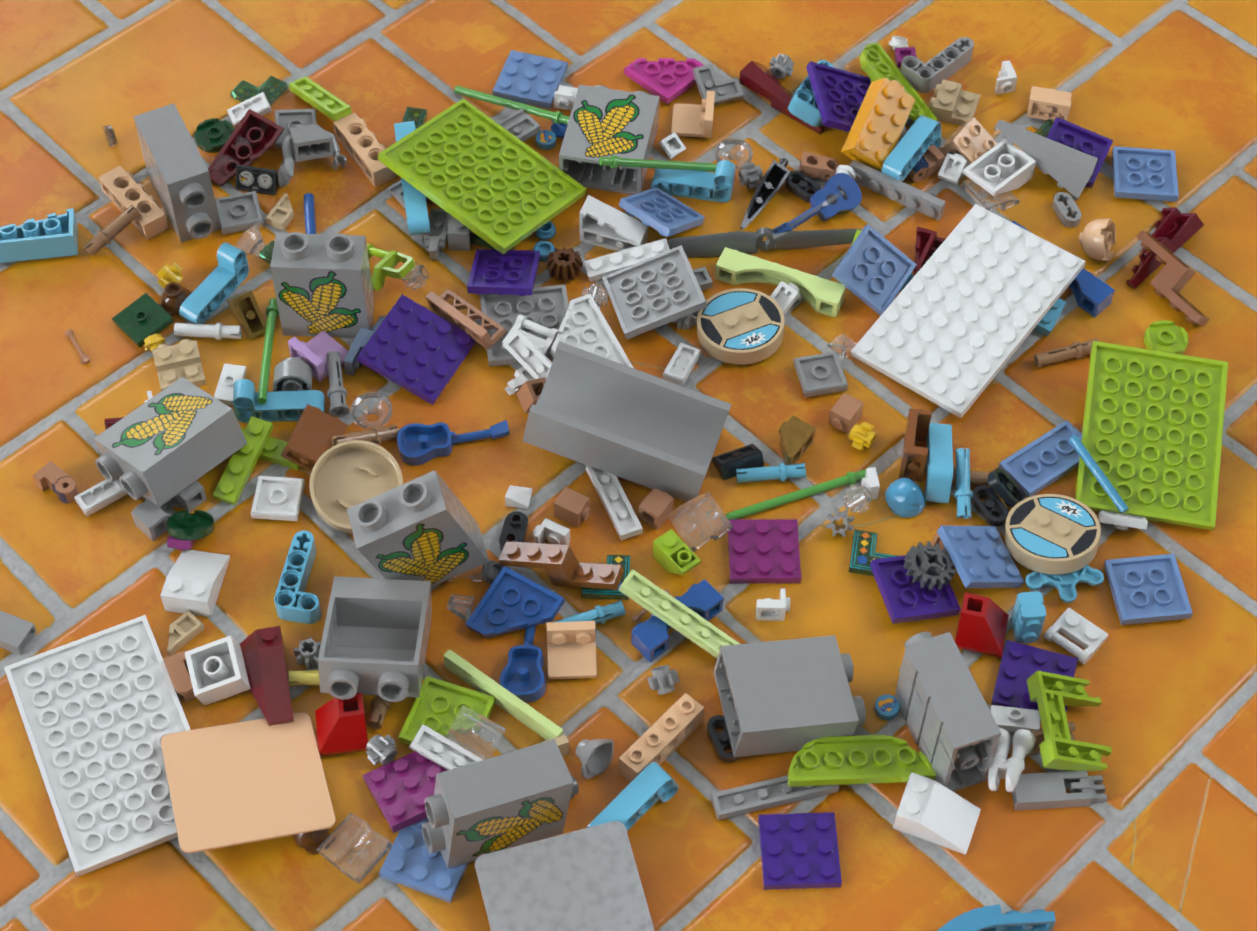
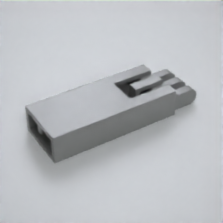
M0 610V648L21 656L37 633L35 625Z
M1087 771L1021 774L1012 792L1015 810L1083 807L1090 806L1091 803L1106 802L1108 799L1107 795L1104 794L1106 791L1105 786L1102 785L1104 782L1103 776H1088ZM1065 788H1070L1071 792H1074L1075 789H1081V793H1066Z

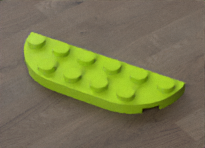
M879 43L866 45L860 54L861 69L870 77V81L873 82L884 77L890 81H898L904 86V91L916 99L908 118L916 121L919 116L923 115L939 121Z
M888 735L830 736L817 738L806 743L793 757L788 771V787L908 782L911 772L934 780L936 774L928 758L921 751L918 753L906 745L907 741Z

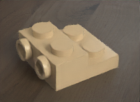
M943 79L941 84L937 83L934 92L936 98H931L929 109H932V113L938 120L962 125L974 117L981 95L961 90L962 84Z
M183 339L179 344L171 346L161 344L157 349L152 350L161 391L181 377L197 387L206 385L196 340Z

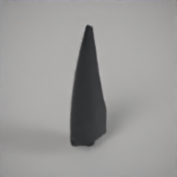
M781 158L779 163L773 160L750 201L740 229L743 230L782 186L791 172L785 168L788 164L787 159Z

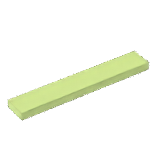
M633 569L618 589L715 658H718L721 646L740 644Z
M448 650L443 655L444 666L447 670L478 692L494 696L496 705L541 737L550 740L563 735L562 728L451 650Z

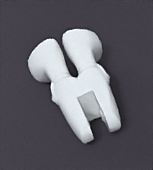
M999 728L1001 736L992 765L989 768L988 785L990 790L997 791L1000 779H1006V791L1013 792L1021 772L1025 769L1024 758L1033 750L1036 739L1029 730H1017L1013 737L1012 757L1007 759L1012 747L1011 737L1005 729Z

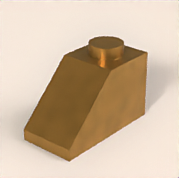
M245 290L226 299L235 320L242 326V330L249 340L266 332V321L252 291Z
M792 416L788 422H783L779 429V445L785 465L796 464L812 445L815 438L816 428L795 416Z

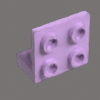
M322 331L307 343L304 341L300 342L295 336L288 341L290 357L304 360L311 367L313 377L319 382L328 377L326 354L331 351L339 352L342 366L344 365V358L348 353V350L325 331Z

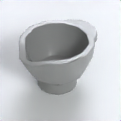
M584 739L577 745L576 756L579 757L582 764V776L587 779L593 778L595 775L603 773L609 767L614 754V742L612 739Z

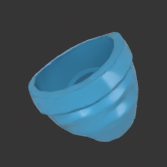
M910 478L897 479L886 489V502L894 514L900 517H915L923 511L925 496L919 485Z

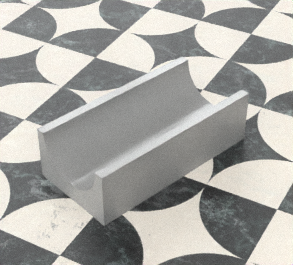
M559 341L536 405L532 404L529 410L522 441L651 489L655 487L660 491L667 492L670 496L695 505L731 404Z

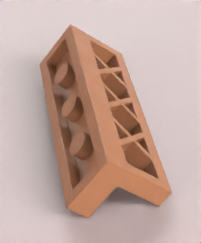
M447 289L441 296H437L432 291L425 296L433 311L464 330L472 339L488 350L506 333L504 327L450 289ZM449 297L454 300L453 305L446 302ZM467 309V315H464L459 310ZM482 319V325H478L473 320ZM496 329L497 331L490 337L487 330Z

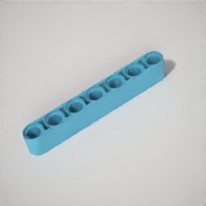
M414 121L394 123L396 142L416 129ZM401 178L409 235L431 233L426 196Z

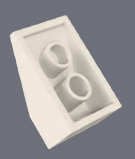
M1004 139L963 169L962 173L994 196L1019 189L1031 180L1036 161L1008 142L1007 139Z
M188 549L183 550L168 573L160 595L165 611L185 613L189 610L193 615L212 617L230 555Z
M911 772L896 814L893 829L966 854L981 809L937 781Z

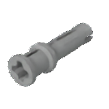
M331 351L326 354L330 384L327 396L331 403L329 414L334 417H342L349 413V406L346 405L348 394L347 390L343 387L340 353Z

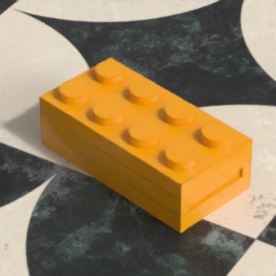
M884 77L871 82L841 152L852 160L881 171L884 161L896 147L916 99L905 92L904 86L896 80L890 81Z

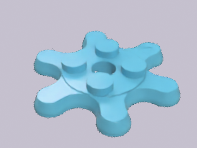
M1087 565L1080 570L1066 574H1044L1034 571L1026 576L1025 582L1030 590H1037L1043 585H1051L1057 588L1060 599L1064 603H1071L1077 597L1076 584L1086 583L1091 586H1098L1103 582L1104 575L1100 570L1093 569Z

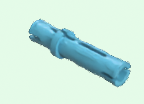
M959 448L955 450L956 491L954 492V497L957 498L956 517L961 519V516H963V519H968L972 517L971 498L973 497V492L970 491V449L966 448L964 451V448Z
M779 463V466L736 469L737 484L777 479L786 481L789 478H806L805 463L791 465Z
M619 600L602 607L597 605L595 609L553 622L595 621V624H604L606 620L625 615V609L622 601Z

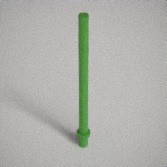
M456 86L454 89L456 94L517 111L523 108L525 113L553 120L556 124H568L570 116L563 115L559 111L555 113L461 86Z
M615 155L599 158V165L610 166L611 168L620 166L715 172L717 166L714 163L618 158Z
M275 298L269 300V306L266 308L267 323L257 397L259 404H265L267 399L276 317L279 315Z
M866 470L855 473L850 471L845 476L726 513V521L728 519L744 518L847 484L855 485L856 481L865 478Z

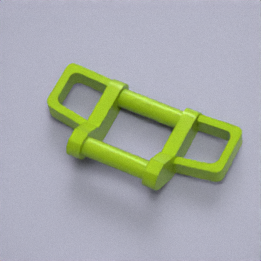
M367 243L369 259L372 256L382 258L374 267L372 273L373 290L379 291L383 287L385 276L402 279L415 267L412 257L394 250L389 252L378 249L374 245ZM399 262L404 263L399 269H393Z

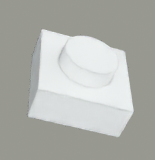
M876 467L866 468L865 478H862V489L867 491L868 500L878 499L880 485Z

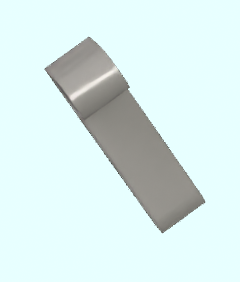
M961 37L926 63L914 56H906L902 59L901 72L916 91L928 93L936 88L937 83L941 84L943 79H948L971 61L974 42L968 37Z

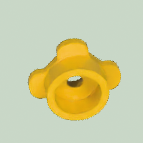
M161 334L148 336L144 339L145 351L152 352L159 345L166 344V339L162 338Z

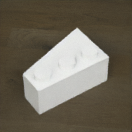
M590 195L587 196L579 213L581 242L617 252L646 244L648 240L647 225Z

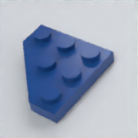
M504 566L465 625L481 636L490 638L553 621L565 600L560 595Z

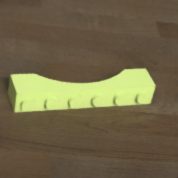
M726 247L715 269L716 280L732 285L756 282L779 285L781 281L788 285L790 282L800 289L799 294L811 305L815 312L836 318L845 298L846 287L838 282L823 279L816 275L801 272L797 269Z

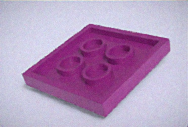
M728 519L730 584L801 583L797 519Z
M414 751L362 776L392 832L395 833L428 817L425 809V798L434 796L436 774L447 770Z

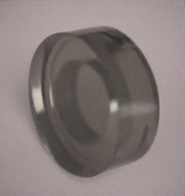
M112 126L102 127L108 145H116L117 139Z

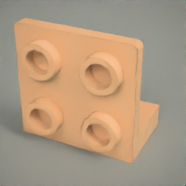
M1032 86L1026 117L1053 122L1058 117L1067 121L1072 102L1071 93Z
M707 91L706 99H702V105L675 103L671 134L675 132L677 136L712 138L715 91Z
M973 117L959 126L939 150L944 155L950 151L955 153L958 150L967 162L971 164L996 146L997 142Z
M595 621L547 622L549 679L597 677Z

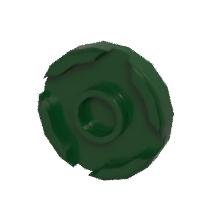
M218 118L208 119L196 127L194 139L196 145L201 150L217 153L220 152L233 133L234 127L227 120L219 121Z
M186 510L180 511L170 516L167 520L168 534L180 540H196L207 537L215 528L213 516L201 510H194V513H188Z

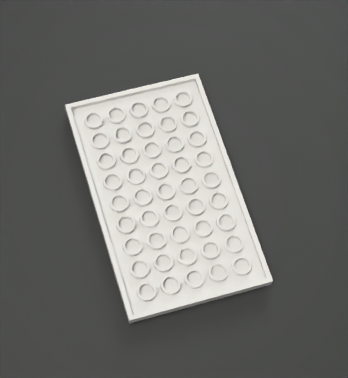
M975 204L851 350V356L962 418L1084 268L1085 261Z
M146 615L4 667L77 877L178 837L161 748V739L166 734L189 731L191 729Z

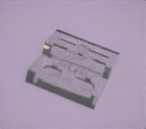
M967 179L962 183V188L979 206L991 212L998 208L1004 211L1019 203V199L1011 191L993 196L971 179Z
M709 491L689 500L667 515L686 545L693 552L711 538L716 541L733 528V525Z
M462 705L445 737L485 760L492 757L506 729Z
M350 813L320 845L317 851L338 870L359 884L391 849L392 844L390 840L372 830L369 823Z

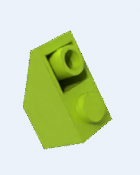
M672 529L653 541V557L666 572L684 575L701 563V560Z

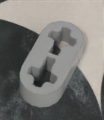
M1065 192L1057 193L1052 204L1055 213L1064 226L1068 228L1077 227L1080 223L1081 211L1070 194Z

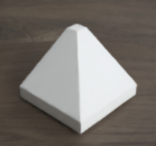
M675 132L659 142L670 159L686 149Z
M510 485L505 495V505L528 509L533 489Z

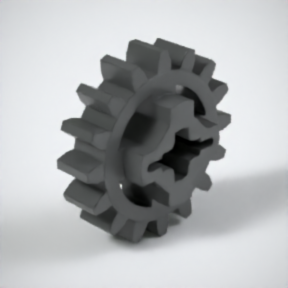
M927 541L925 546L921 542L916 547L912 546L904 559L905 564L903 567L908 569L906 575L914 577L913 583L921 582V588L928 585L929 589L933 590L936 585L938 589H942L943 585H949L956 571L950 556L946 555V548L940 550L939 544L933 547L929 541Z

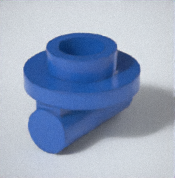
M551 120L553 122L551 131L555 133L556 137H564L568 124H556Z

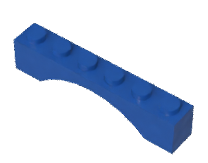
M1015 221L1012 222V223H1014L1015 225H1017V226H1019V227H1021V228L1027 230L1024 226H1021V225L1018 224L1017 222H1015ZM1084 268L1069 285L1076 298L1077 305L1094 318L1111 304L1115 292L1108 284Z

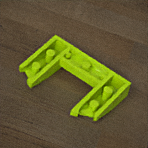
M1038 670L1027 679L1030 701L1037 702L1045 739L1039 745L1044 768L1097 771L1105 770L1108 767L1107 764L1101 763L1103 755L1109 756L1111 754V747L1071 740L1065 706H1099L1102 704L1099 696L1092 698L1086 693L1084 687L1090 684L1089 680Z

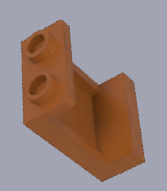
M307 404L281 456L312 472L315 463L321 455L333 447L332 437L344 435L348 425L339 418L322 412L318 407Z
M909 408L899 479L910 478L913 481L922 482L928 448L917 447L914 444L915 440L923 442L927 440L932 416L931 411Z

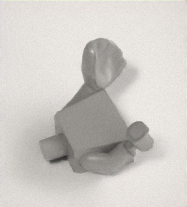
M298 124L290 128L289 135L285 137L282 143L284 161L278 170V184L280 188L289 184L294 173V161H306L334 155L333 169L337 170L339 163L344 168L346 157L339 154L340 148L334 134L325 131L317 124L305 126Z

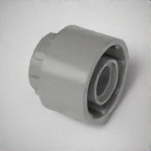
M296 357L282 360L274 369L273 392L312 390L313 372L311 367L304 360Z

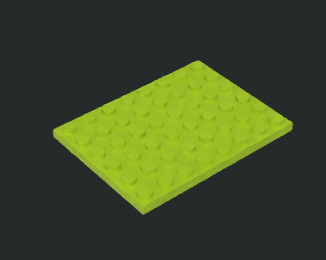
M464 98L378 154V160L502 254H505L582 198L587 190Z
M1098 341L1092 342L1081 442L1128 506L1129 510L1123 514L1145 517L1151 521L1214 530L1228 362ZM1079 457L1075 499L1087 505L1092 511L1099 512L1102 510L1121 514L1083 459Z

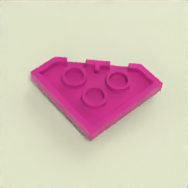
M638 58L624 68V74L653 95L660 96V100L664 103L669 104L696 84L692 71L696 67L705 65L695 58H686V61H674V58H658V61H646V58Z

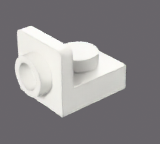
M1010 60L1002 62L1001 70L998 72L995 93L1015 92L1017 75Z
M559 85L558 91L554 93V108L572 111L578 88Z
M947 153L938 178L958 185L963 169L967 167V160L962 155Z
M783 281L780 282L770 296L779 304L784 315H786L796 300L800 302L802 299L799 294L800 289L790 282L787 285Z
M545 518L541 525L535 527L532 537L534 538V543H543L546 539L551 544L569 545L570 529Z
M780 589L779 600L771 598L757 599L756 620L784 621L785 612H790V597H786L785 589Z

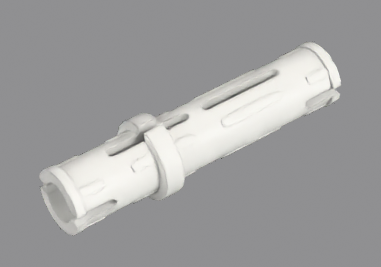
M175 323L174 332L176 333L174 335L175 337L215 338L216 340H222V338L241 339L242 330L240 329H242V326L222 325V323H216V325Z

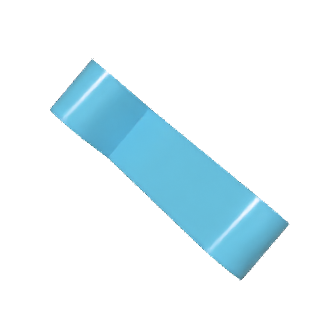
M819 60L817 62L818 64L833 67V65L826 60ZM807 75L796 90L788 110L811 126L820 127L823 122L809 75Z
M923 115L919 116L884 161L882 173L903 181L930 146L935 145L939 149L941 144V123Z
M728 160L719 161L715 173L655 169L651 188L657 187L667 194L674 196L728 202L731 199L734 186L735 165Z
M227 242L223 243L217 251L218 266L189 295L180 307V316L195 324H203L248 275L249 266L246 253Z
M239 379L234 383L233 407L237 420L248 423L251 416L268 422L299 421L307 404L318 407L324 412L325 395L318 390L267 392L266 403L259 404L257 402L258 392H256L252 381Z
M930 423L926 440L928 453L925 501L948 503L953 478L952 425Z
M299 531L292 539L274 596V603L279 618L287 621L313 624L320 620L321 608L318 597L315 594L305 592L316 556L314 536L309 531Z
M653 762L587 828L619 821L624 824L626 831H628L659 799L662 802H667L678 791L679 786L656 762Z

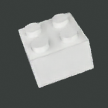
M231 635L185 652L194 696L205 706L251 689L241 646Z

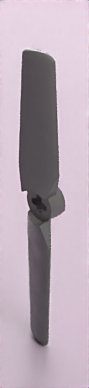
M763 227L756 232L735 231L671 238L668 246L669 249H673L682 245L687 258L720 257L725 247L750 255L758 253V249L762 251L772 248L791 250L852 244L857 229L788 231L774 234L772 229Z

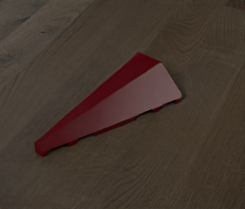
M751 61L740 71L739 83L770 100L772 108L818 134L824 131L822 125L820 127L811 126L790 113L788 106L793 95L763 64Z
M1177 207L1163 208L1161 211L1163 216L1161 220L1156 221V230L1151 235L1172 253H1175L1204 224L1196 213H1181ZM1144 248L1139 255L1140 262L1133 267L1132 271L1134 274L1131 279L1126 281L1128 286L1135 289L1162 264L1155 258L1157 256L1152 250L1148 252Z
M917 227L914 263L917 265L914 268L913 277L945 241V239L937 237L936 231Z

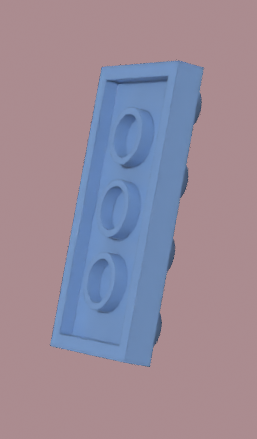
M1066 420L1001 461L998 468L1005 470L1022 489L1027 497H1031L1079 466L1080 455L1070 443L1069 438L1077 435L1081 441L1082 434Z

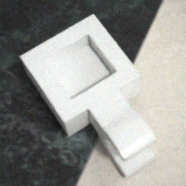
M524 367L516 370L514 373L516 378L507 383L509 386L505 390L510 396L519 391L525 381L534 380Z

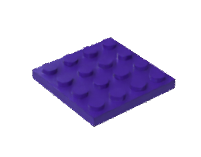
M810 61L806 68L823 125L850 132L871 84L870 77Z
M402 294L359 353L357 361L434 405L476 341L461 328Z

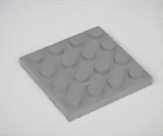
M682 245L602 277L626 340L708 307Z
M566 285L536 287L532 295L526 296L480 295L482 313L506 330V333L489 350L487 349L489 366L519 363L507 349L502 347V341L514 326L518 315L526 316L527 320L547 328L559 330L569 306ZM527 328L522 329V331L540 337L544 340L548 338ZM490 329L487 331L491 337L497 330ZM550 350L546 357L549 360H553L554 358Z

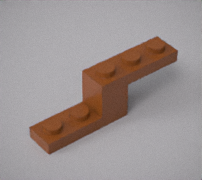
M1141 230L1136 236L1142 241L1140 245L1148 252H1151V250L1157 254L1155 258L1165 265L1150 283L1155 287L1154 292L1163 299L1165 297L1171 301L1169 305L1176 311H1183L1186 314L1184 318L1192 325L1199 324L1204 326L1210 319L1179 293L1195 272L1150 233Z
M506 541L499 558L502 566L543 568L555 586L617 590L624 572L621 565L578 562L569 545Z

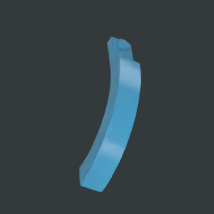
M999 904L965 912L947 922L938 931H1052L1056 920L1054 911L1046 912L1043 909L1033 910L1030 913L1009 911L1002 914Z

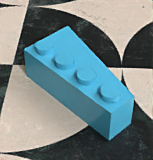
M74 208L67 209L65 214L57 216L56 213L48 214L46 219L38 221L32 218L19 226L13 223L0 227V263L78 255V224Z

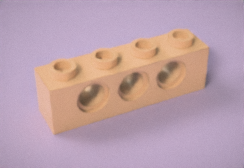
M355 112L333 122L335 137L374 187L397 177L395 172L378 160V154L386 149L385 146L377 141L374 132L368 130L365 121L360 119Z
M118 166L99 177L102 191L122 213L131 205L140 212L141 215L131 223L147 240L169 228L167 223L169 217L165 209L157 206L153 196L146 194L144 187L140 183L137 184L129 171L126 172L121 166Z
M685 693L619 758V773L632 782L649 764L656 762L660 765L703 723L704 707Z

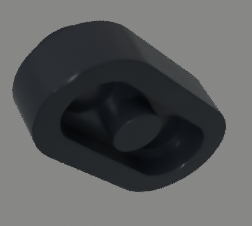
M791 171L785 179L786 188L805 202L810 203L812 195L821 190V186L800 171Z
M996 468L989 472L988 485L1003 499L1007 506L1013 508L1017 503L1025 499L1022 489L1005 470Z
M984 485L977 486L973 490V497L971 498L974 507L989 525L998 527L1005 524L1008 515L1006 506L990 487Z
M515 511L506 516L499 539L501 551L508 539H513L514 541L512 542L525 541L528 530V518L524 513Z
M713 716L707 723V734L717 756L722 761L728 763L738 760L739 757H734L733 752H725L726 749L732 750L724 716ZM722 729L723 732L718 733L715 730Z

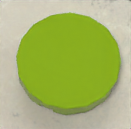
M1160 320L1153 322L1144 334V344L1149 350L1182 355L1189 343L1188 334L1181 326L1179 328L1172 321Z

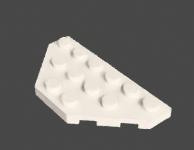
M591 294L571 300L551 347L550 353L553 358L560 341L634 368Z

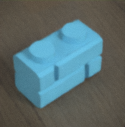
M1039 591L1023 592L1017 595L1010 621L1012 629H1014V639L1018 643H1033L1040 637L1047 614L1043 605L1042 593Z

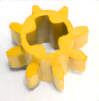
M166 262L156 273L159 277L157 283L163 288L169 283H179L183 279V276L180 274L182 268L175 262L172 265Z
M862 422L861 425L856 423L849 435V439L853 440L851 446L859 450H864L865 447L870 449L877 437V433L872 431L874 426L867 422Z

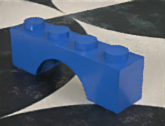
M705 579L699 584H693L682 596L675 597V599L707 621L723 611L724 598ZM652 614L651 618L644 623L640 622L633 628L631 644L651 663L668 650L669 636L667 632L671 626Z

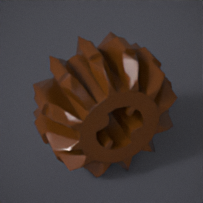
M563 246L561 250L555 248L554 252H549L546 262V268H548L550 277H555L556 281L563 279L564 282L567 279L574 281L575 276H580L583 267L582 258H580L578 251L574 252L573 247L566 249Z

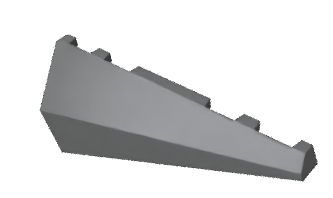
M1003 120L997 122L994 128L996 131H1002L1009 138L1008 142L1011 144L1015 143L1024 153L1036 161L1035 166L1045 175L1050 174L1058 182L1057 185L1060 188L1064 187L1072 194L1073 200L1076 201L1093 174L1098 158Z

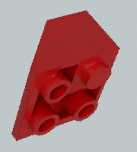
M965 593L955 636L957 647L1001 658L1009 615L989 597Z
M362 692L357 693L350 699L334 697L315 710L320 757L368 750L366 748L368 734Z

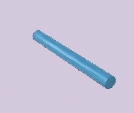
M1077 435L1070 437V443L1120 513L1123 514L1128 511L1129 508Z

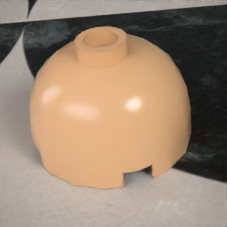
M1101 218L1093 220L1087 224L1084 232L1080 233L1079 244L1083 245L1084 252L1090 258L1098 261H1110L1112 259L1114 251H1110L1111 245H1116V226L1114 222H1111L1113 219Z

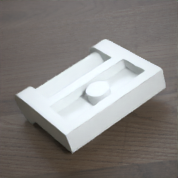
M518 315L514 326L502 341V347L505 348L503 344L517 329L527 328L548 337L544 340L523 331L542 353L547 356L556 339L558 329L547 328L527 320L526 316Z
M1069 607L1044 635V638L1048 641H1054L1076 656L1083 665L1089 661L1108 637V633ZM1059 632H1061L1062 634H1064L1065 636H1067L1069 639H1071L1072 641H1074L1075 643H1077L1078 645H1080L1081 647H1083L1085 650L1081 649L1080 647H1078L1077 645H1075L1074 643H1072L1071 641H1069L1068 639H1066L1065 637H1063L1061 634H1059Z

